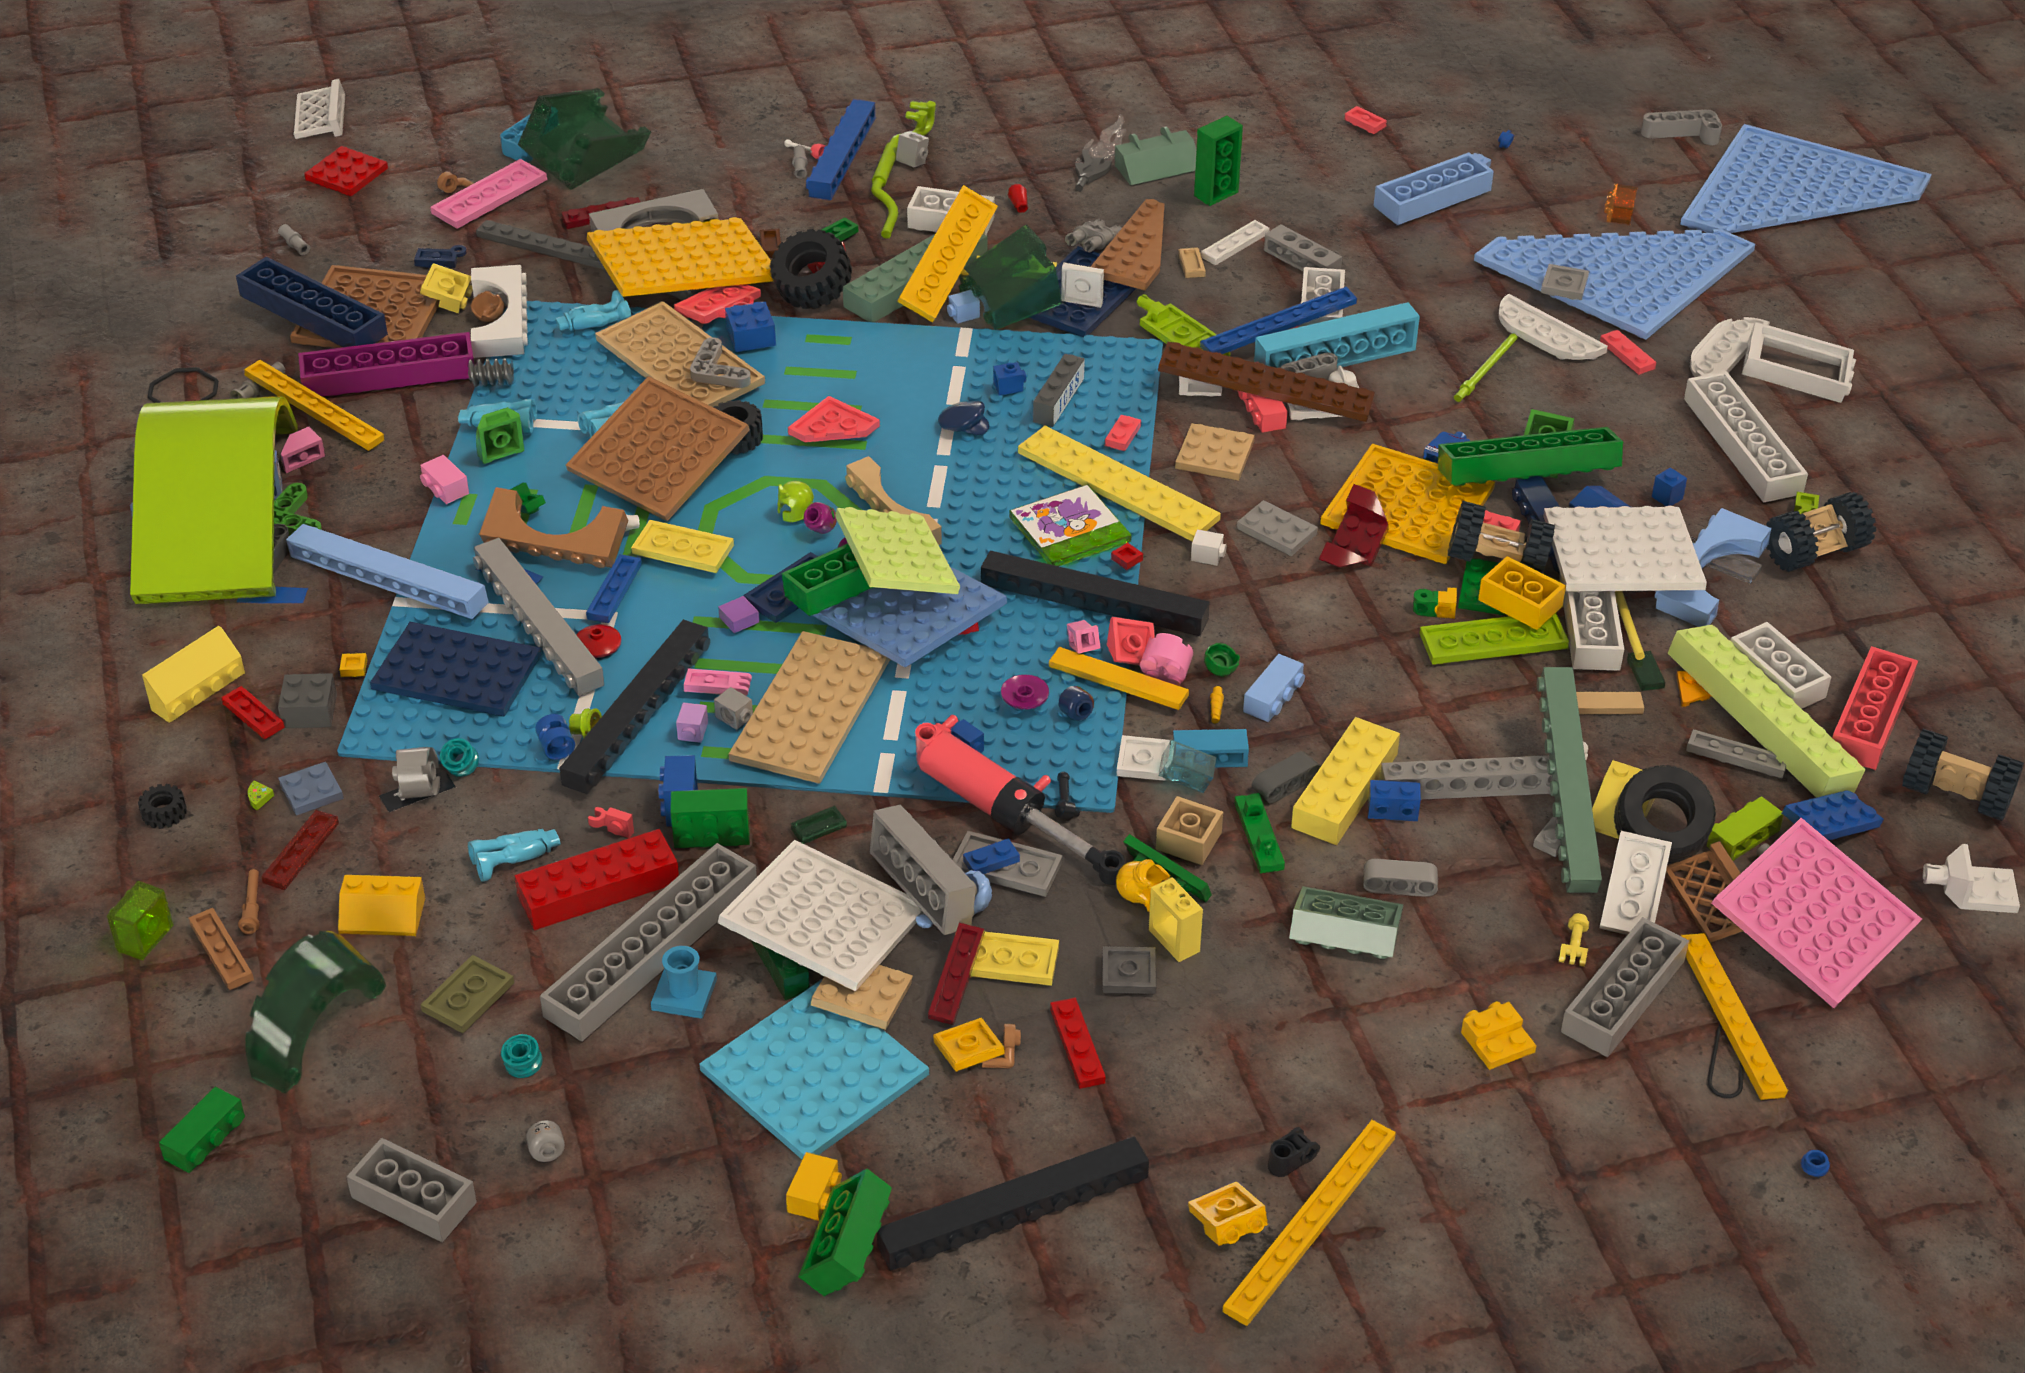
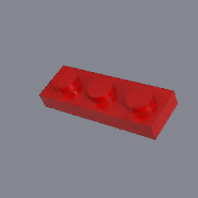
M242 686L221 697L223 705L264 740L285 728L282 719Z

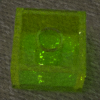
M137 881L125 893L124 897L115 907L111 908L107 915L116 950L140 960H144L174 926L165 891Z

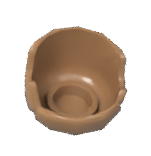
M490 291L478 294L471 303L472 312L482 322H494L503 314L505 308L502 298L498 294L493 295Z

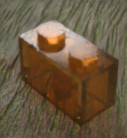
M1614 184L1613 190L1608 191L1604 213L1607 214L1606 222L1630 225L1638 187Z

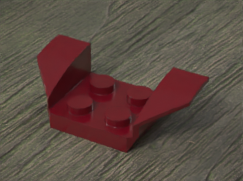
M1353 484L1346 499L1347 511L1332 543L1326 542L1319 557V560L1339 568L1358 563L1372 566L1389 530L1387 518L1375 492Z

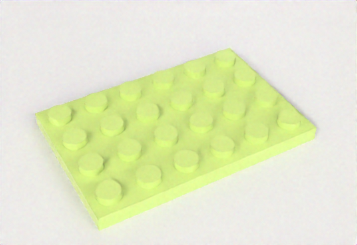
M852 507L845 509L837 508L835 517L869 587L948 594L959 593L960 585L923 516L916 513L910 515L900 514L895 511L886 513L873 509L865 511Z

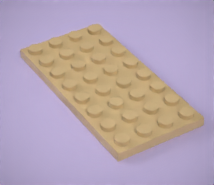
M663 301L595 333L596 341L643 377L647 378L650 376L711 407L738 398L765 384V376L723 345L722 354L717 364L748 369L751 375V384L745 388H735L693 381L690 375V366L703 341L711 338V336Z
M802 631L729 752V761L820 784L890 659L867 646Z

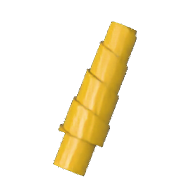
M1215 686L1210 695L1211 722L1214 724L1220 721L1224 702L1223 689L1220 686Z

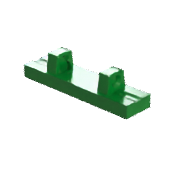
M1260 794L1235 796L1234 804L1259 872L1267 873L1284 870L1285 862Z
M1129 834L1123 841L1128 853L1135 857L1134 861L1153 860L1156 865L1163 867L1170 875V878L1173 877L1187 893H1192L1204 902H1207L1212 896L1208 883Z

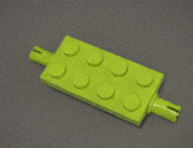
M1145 294L1137 299V305L1148 312L1146 316L1140 318V326L1166 344L1167 342H1178L1185 346L1201 348L1200 341L1217 335L1171 303L1165 306L1159 301H1153ZM1229 351L1227 353H1224L1223 355L1230 356L1231 353Z

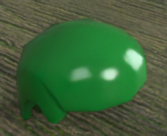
M1215 643L1209 646L1204 654V664L1207 670L1216 676H1229L1239 666L1240 655L1236 654L1233 648L1227 644Z

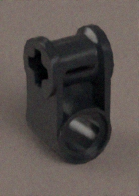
M1300 1127L1292 1129L1287 1135L1271 1144L1268 1159L1269 1172L1278 1177L1288 1176L1302 1165L1311 1162L1319 1153L1320 1145L1309 1140Z

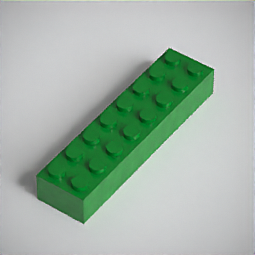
M1608 427L1438 444V470L1455 486H1463L1465 483L1470 482L1483 484L1489 480L1507 481L1508 478L1528 479L1529 476L1536 475L1548 477L1555 473L1568 475L1574 471L1592 472L1593 469L1613 470L1614 467L1622 466L1623 441Z

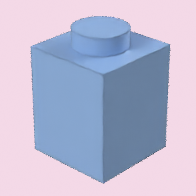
M972 290L950 295L947 312L957 324L980 318V300Z

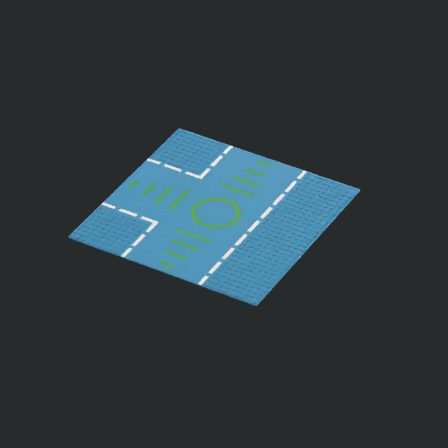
M527 301L528 345L524 346V354L486 357L491 365L494 364L495 359H498L499 364H502L503 358H506L508 364L513 360V384L509 385L506 380L504 385H500L497 380L495 386H492L490 381H488L487 386H483L480 381L479 386L474 388L466 409L469 410L470 406L475 407L483 404L514 403L525 399H534L537 407V418L533 421V433H524L522 431L525 451L483 464L477 455L476 449L477 427L474 425L469 426L468 423H461L448 459L467 476L469 494L448 504H445L435 495L433 496L410 557L412 561L483 584L489 603L473 619L396 594L337 752L340 757L397 761L396 750L433 747L439 764H442L440 761V751L444 744L449 740L461 738L468 741L476 749L479 755L477 767L560 773L559 767L569 756L560 760H552L546 756L535 731L537 722L546 715L559 714L563 716L569 727L570 716L572 714H581L586 708H597L603 716L683 619L708 627L710 638L708 650L701 654L697 663L690 669L751 674L752 680L747 697L752 699L754 712L802 631L863 646L866 645L814 616H808L800 608L777 623L759 613V623L733 633L719 618L718 606L742 597L810 552L819 557L837 549L838 544L845 537L838 521L834 529L826 534H819L807 528L804 519L797 522L783 521V511H791V508L785 504L781 508L780 513H778V485L781 484L783 486L789 481H801L811 487L814 495L813 503H824L832 507L835 512L837 508L845 509L847 507L867 511L871 509L870 505L864 499H861L852 487L850 488L847 485L845 476L847 475L846 465L868 456L881 467V485L892 500L907 509L930 515L941 526L942 544L939 547L949 566L981 582V566L991 550L1138 585L1140 563L1125 570L1111 560V552L1126 543L1131 544L1142 552L1145 517L1095 493L1116 517L1118 522L1041 547L1011 510L1083 487L1018 453V446L1042 427L1047 426L1033 422V401L1064 354L1085 358L1084 380L1055 425L1047 427L1149 477L1160 378L1158 367L1162 357L1163 341L1086 335L1083 338L1073 334H1054L1051 332L1038 333L1031 331L991 330L988 328L974 329L772 316L775 324L776 346L735 352L726 329L725 318L718 317L708 324H701L694 319L686 318L709 336L720 339L724 347L765 376V384L732 400L747 401L760 409L762 414L763 440L759 446H755L754 450H749L747 453L728 454L668 521H665L575 475L566 468V464L590 439L589 433L584 434L580 430L577 419L578 415L585 411L600 410L607 405L626 401L646 379L596 341L595 333L618 322L582 330L570 331L565 329L560 331L555 318L564 316L565 312L568 313V311L574 308L586 306L585 304ZM629 307L631 316L647 309L641 307ZM1018 362L1021 370H1025L1026 373L1023 392L998 395L993 384V366ZM828 396L880 419V427L867 437L803 442L788 435V427ZM982 401L985 405L983 416L988 420L990 426L985 434L973 435L964 431L943 429L938 423V417L945 408L955 403ZM1120 415L1131 416L1141 420V427L1126 451L1105 446V438ZM524 482L527 483L531 494L543 495L546 503L540 506L539 510L533 514L528 515L521 512V518L532 529L546 534L561 535L578 531L596 518L602 506L623 509L626 515H638L639 528L624 533L617 557L621 554L641 558L642 565L609 624L587 620L586 612L611 570L610 567L598 568L588 563L576 564L571 560H554L549 556L543 555L536 557L521 551L518 553L511 552L524 569L543 576L536 585L575 634L585 627L598 624L608 625L618 630L621 635L620 647L611 655L595 658L603 669L604 686L578 696L573 688L570 689L567 686L564 676L557 673L554 663L546 659L541 648L542 655L505 717L371 689L370 682L410 621L537 647L533 636L526 633L522 622L515 619L512 609L505 606L501 595L495 593L491 582L488 583L485 580L483 572L476 570L473 562V557H475L474 547L483 544L479 533L496 487L510 490ZM649 520L734 539V546L717 573L633 555L631 549ZM993 588L1007 596V604L978 621L979 631L956 635L907 667H903L890 659L820 784L729 761V752L747 723L736 730L716 718L714 699L720 694L684 692L685 678L679 681L672 694L666 697L661 707L652 714L649 722L643 725L636 738L630 741L623 754L617 757L610 770L606 771L603 776L660 780V766H664L665 756L695 755L698 783L968 802L920 770L916 757L915 731L917 726L922 723L942 724L950 715H955L958 718V722L964 719L984 733V751L981 754L1033 786L1043 775L1050 777L1051 782L1042 791L1045 794L1043 808H1056L1060 800L1057 776L1060 772H1066L1070 776L1068 780L1070 802L1075 803L1076 809L1080 811L1112 813L1115 811L1118 776H1116L1123 735L1127 693L1049 667V660L1059 647L1076 652L1069 646L1067 624L1085 620L1091 626H1098L1101 649L1080 654L1126 669L1130 668V664L1114 662L1107 647L1110 619L1115 616ZM1033 675L1046 682L1049 688V696L1045 703L1036 708L1018 709L1008 705L1002 699L1001 687L1006 680L1013 676ZM1070 686L1081 687L1092 695L1094 699L1093 711L1084 720H1072L1059 708L1060 695ZM683 703L707 705L708 725L702 743L678 740L676 721ZM572 734L576 748L584 738L582 735ZM459 754L455 762L460 761L464 754Z

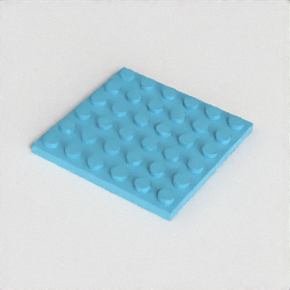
M822 980L699 1063L700 1071L802 1160L806 1152L816 1155L824 1152L929 1075V1067L883 1029L812 1006V996Z

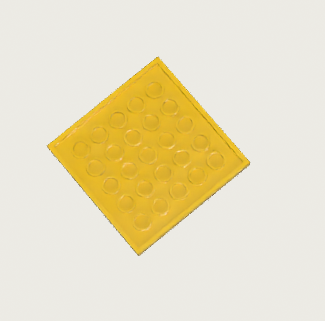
M1371 444L1321 516L1320 524L1338 530L1347 511L1346 499L1353 484L1374 491L1381 504L1389 525V530L1382 544L1435 562L1447 564L1450 556H1448L1449 543L1462 501L1483 506L1494 490L1495 481L1489 480L1483 484L1470 482L1465 483L1463 486H1455L1438 470L1437 463Z

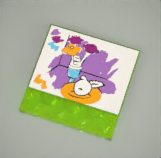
M1088 484L1009 510V518L1047 564L1062 566L1131 542V533Z

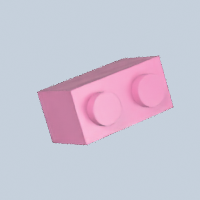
M439 456L420 465L422 472L420 479L425 487L428 486L433 491L435 497L440 498L445 504L469 494L467 476L446 456Z

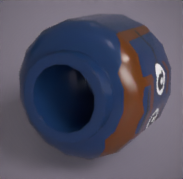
M1070 686L1061 693L1058 705L1060 710L1069 718L1081 721L1092 713L1094 699L1092 695L1081 687Z

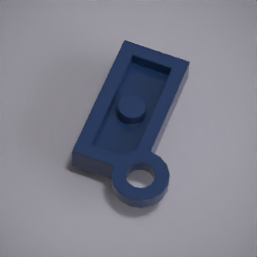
M455 245L451 249L418 248L414 259L415 267L430 268L434 263L446 268H455L458 261L457 257L466 255V247Z

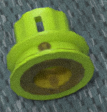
M586 708L581 714H572L569 719L571 734L582 735L584 738L602 717L601 712L597 708Z

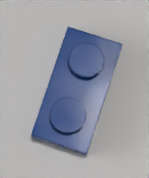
M1008 838L964 853L963 862L969 871H980L982 874H986L1020 862V854Z

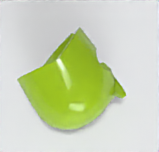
M796 480L789 481L783 486L781 484L778 485V513H780L781 508L785 504L791 508V511H783V521L797 522L804 519L806 508L814 501L811 487L804 482Z

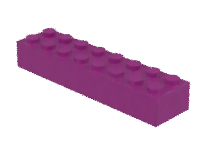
M470 332L298 353L301 384L320 396H338L346 393H360L370 390H383L385 388L468 379L469 360H472L474 365Z

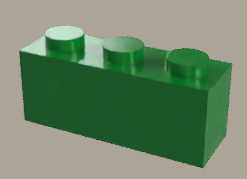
M215 1086L159 1142L164 1160L190 1173L197 1165L204 1161L205 1157L216 1146L223 1142L224 1138L235 1127L241 1124L245 1118L241 1099Z

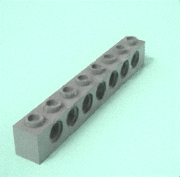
M1549 755L1382 763L1380 780L1420 783L1422 800L1550 794L1552 775H1548L1547 762L1550 760Z

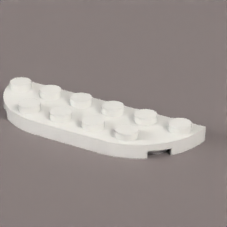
M1507 294L1500 303L1499 319L1508 332L1514 333L1524 341L1555 355L1558 359L1594 360L1607 353V345L1510 294Z
M1744 317L1743 320L1732 322V319H1728L1717 324L1692 352L1690 369L1694 377L1725 371L1729 373L1746 354L1748 340L1755 322L1769 325L1770 322Z

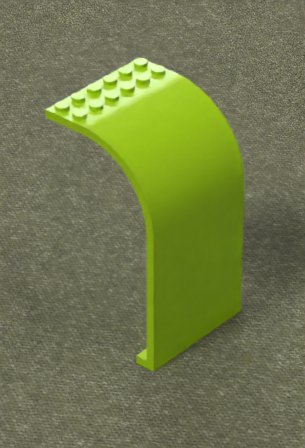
M284 396L160 402L143 405L136 427L134 451L130 595L135 604L276 596V587L273 583L275 434H293L298 431V425L293 412Z

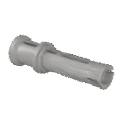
M275 362L272 365L273 368L283 374L285 373V367L280 362ZM246 380L240 388L233 389L230 392V398H256L264 387L252 380Z

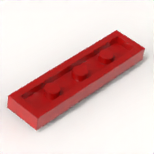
M1076 997L1050 1002V1011L1079 1089L1105 1084L1106 1076Z

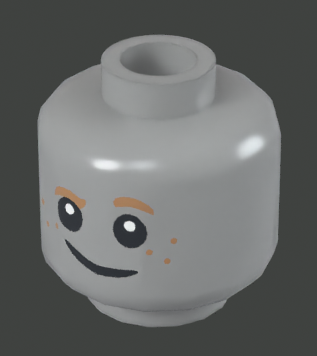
M539 1121L533 1124L526 1134L529 1152L537 1161L550 1162L555 1160L562 1154L565 1148L562 1131L559 1125L553 1121Z

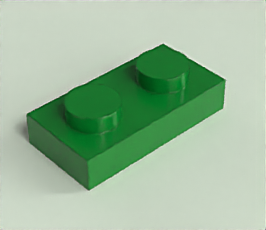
M845 217L822 229L826 233L834 234L840 241L859 232L858 225Z

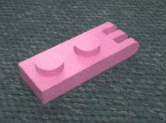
M688 669L684 682V692L721 695L728 688L732 687L747 696L752 675L741 672Z

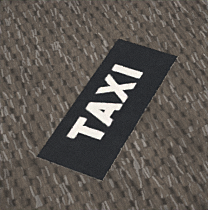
M446 771L436 774V776H440L438 794L456 787ZM399 788L379 795L389 813L432 797L401 799Z

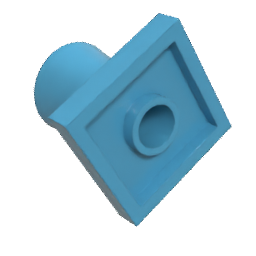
M689 946L670 948L662 957L664 970L651 1001V1010L703 1019L717 981V973L698 970L699 954L695 949Z

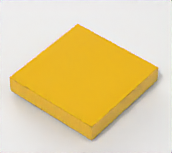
M982 1018L933 1035L934 1043L955 1072L1005 1054L1004 1046Z

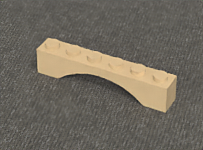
M869 456L846 465L847 475L845 480L850 488L852 487L859 497L870 505L871 509L886 513L895 511L907 515L912 513L919 514L924 517L938 545L942 544L941 526L930 515L907 509L897 504L886 494L881 485V467Z

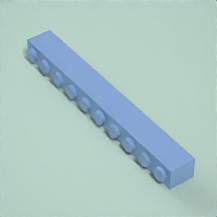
M302 524L286 539L292 558L473 619L489 603L485 586L481 583L315 527Z

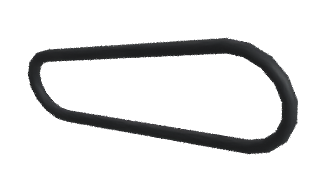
M1720 1024L1716 1032L1707 1082L1710 1090L1717 1096L1733 1098L1737 1097L1743 1089V1066L1740 1060L1739 1088L1735 1093L1723 1094L1712 1086V1076L1722 1029Z

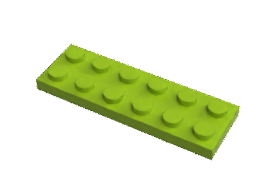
M1556 613L1538 630L1509 616L1422 626L1419 633L1432 665L1568 649L1569 640Z

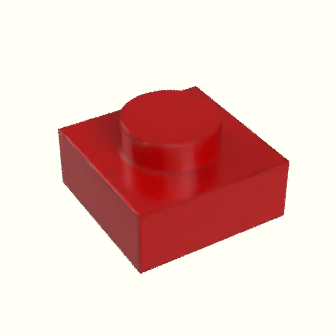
M1126 543L1111 552V560L1125 570H1128L1143 561V553L1131 544Z

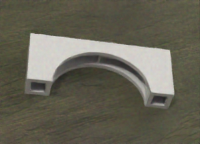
M521 265L471 268L473 296L476 297L480 293L490 291L493 295L498 294L507 307L506 312L493 323L478 328H471L473 358L524 354V346L528 345L526 273H522Z

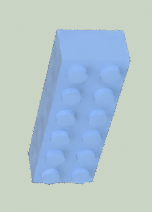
M1466 153L1376 186L1374 207L1396 225L1403 224L1491 191L1494 171L1471 153Z

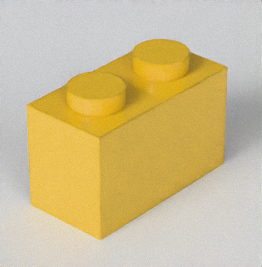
M808 1152L805 1153L786 1193L788 1213L820 1220L832 1187L841 1182V1173L838 1172V1160Z

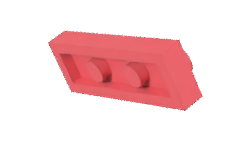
M1619 330L1601 335L1600 342L1607 345L1609 351L1638 375L1655 369L1656 361Z

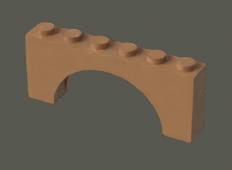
M495 488L479 533L483 543L500 538L508 550L514 553L521 551L536 557L543 555L549 556L554 560L565 559L571 560L576 564L588 563L598 568H612L629 521L623 509L602 506L596 518L584 528L568 534L552 535L536 531L523 522L521 518L522 500L517 491Z

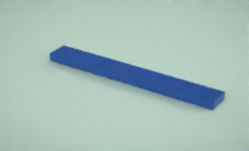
M1343 287L1200 341V347L1205 351L1224 354L1255 342L1258 336L1285 331L1357 304V297L1347 287Z

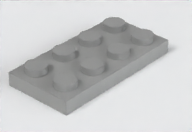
M967 831L953 861L964 873L969 872V869L963 862V854L1002 841V839ZM1012 842L1020 854V862L985 874L991 883L1046 897L1063 862V855Z

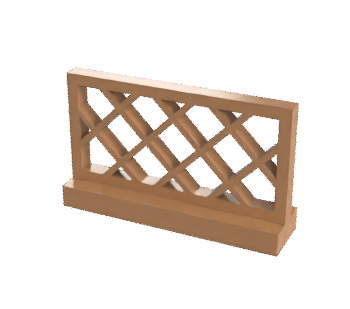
M1720 841L1710 844V850L1667 865L1666 876L1702 933H1705L1709 943L1743 931L1728 917L1723 919L1713 916L1717 908L1711 904L1712 900L1702 898L1705 891L1719 895L1741 874ZM1707 860L1711 864L1710 870L1697 867L1699 863ZM1683 870L1689 873L1685 879L1675 876L1673 872ZM1693 873L1705 876L1704 883L1692 881ZM1710 879L1722 881L1721 888L1708 885ZM1687 886L1699 889L1698 895L1686 894ZM1698 905L1711 907L1709 914L1698 912ZM1710 922L1723 926L1721 930L1713 933L1708 928Z

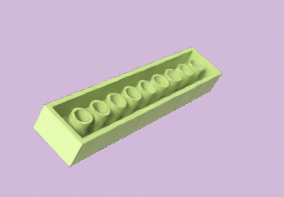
M1706 625L1676 631L1668 654L1768 751L1773 752L1781 764L1783 761L1786 764V769L1816 798L1846 790L1853 793L1856 791L1866 769L1828 735L1824 728L1820 727L1810 718L1809 714L1804 712L1792 698L1788 697L1776 683L1772 682L1761 669L1756 667L1745 654L1738 650L1730 640L1720 633L1718 628L1713 625Z

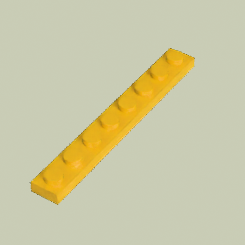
M258 360L244 369L247 378L277 396H284L290 404L369 451L384 441V434L262 360Z
M1705 933L1681 935V937L1689 940L1686 959L1760 1100L1785 1098L1788 1089Z

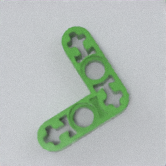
M302 483L290 484L274 501V524L286 525L289 536L302 524L322 530L319 521L294 514L308 498L306 486Z

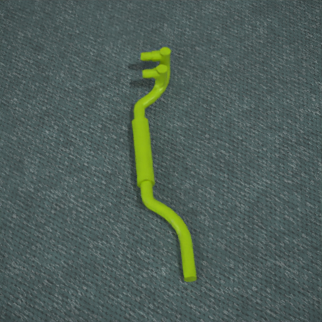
M912 101L910 102V108L919 111L906 112V118L917 121V125L912 132L925 136L933 127L936 103L934 101H928L927 103ZM899 134L893 136L890 142L886 144L872 178L873 185L871 191L876 198L885 204L889 212L881 232V236L885 239L890 238L898 218V207L894 200L881 188L886 185L896 160Z

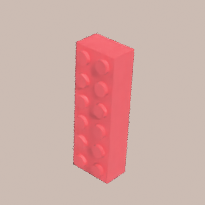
M1872 646L1832 738L1854 757L1861 766L1876 770L1912 684L1918 660Z

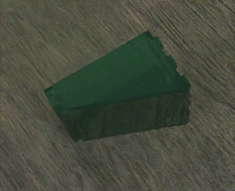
M599 88L538 96L518 142V146L570 190L643 150L651 134V131L645 126L640 127L638 131L630 129L626 133L605 116L608 106L600 104V98L604 97L605 93Z

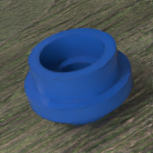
M1508 130L1501 133L1498 142H1500L1499 147L1507 149L1515 137L1511 133L1512 131Z
M1811 1150L1802 1157L1801 1167L1807 1174L1821 1177L1828 1173L1830 1163L1825 1153L1819 1150Z

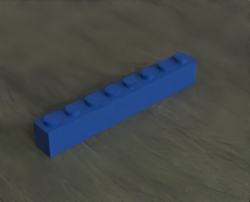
M853 99L850 106H847L846 113L841 117L839 126H836L834 135L830 136L828 145L824 147L822 156H819L816 167H813L811 176L806 180L809 197L832 200L876 119L875 102Z

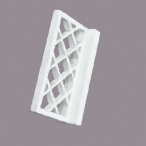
M339 79L332 80L331 87L297 94L294 126L295 139L333 131L335 137L342 135L345 93Z

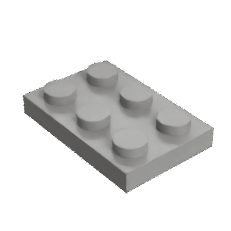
M1264 500L1237 522L1238 530L1290 556H1293L1318 533L1317 526Z

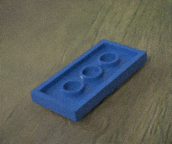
M1848 790L1785 805L1782 814L1794 824L1802 818L1827 840L1878 828L1884 820L1876 813L1874 808L1867 806L1858 799L1855 793Z

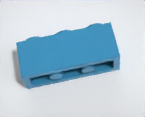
M1246 729L1173 730L1174 768L1248 767L1249 746Z

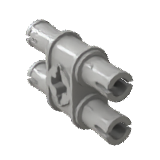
M1100 219L1093 222L1088 221L1082 226H1077L1073 232L1067 234L1065 241L1068 245L1071 244V246L1077 243L1083 244L1085 251L1092 252L1095 249L1100 250L1109 245L1122 228L1120 226L1117 227V225L1110 228L1106 227L1103 220L1100 221Z

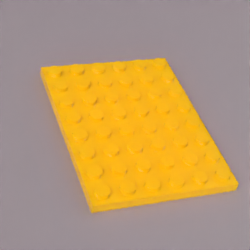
M732 217L728 220L712 219L707 222L692 221L691 223H673L672 225L656 224L652 227L636 226L631 229L616 228L609 231L595 230L594 232L587 233V241L622 297L773 282L770 274L771 260L741 218Z

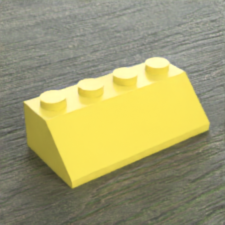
M217 626L144 673L142 677L151 710L170 723L243 675L245 671L240 653L224 630Z

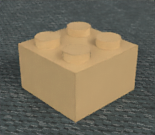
M1177 796L1157 827L1156 850L1203 865L1222 833L1223 811Z

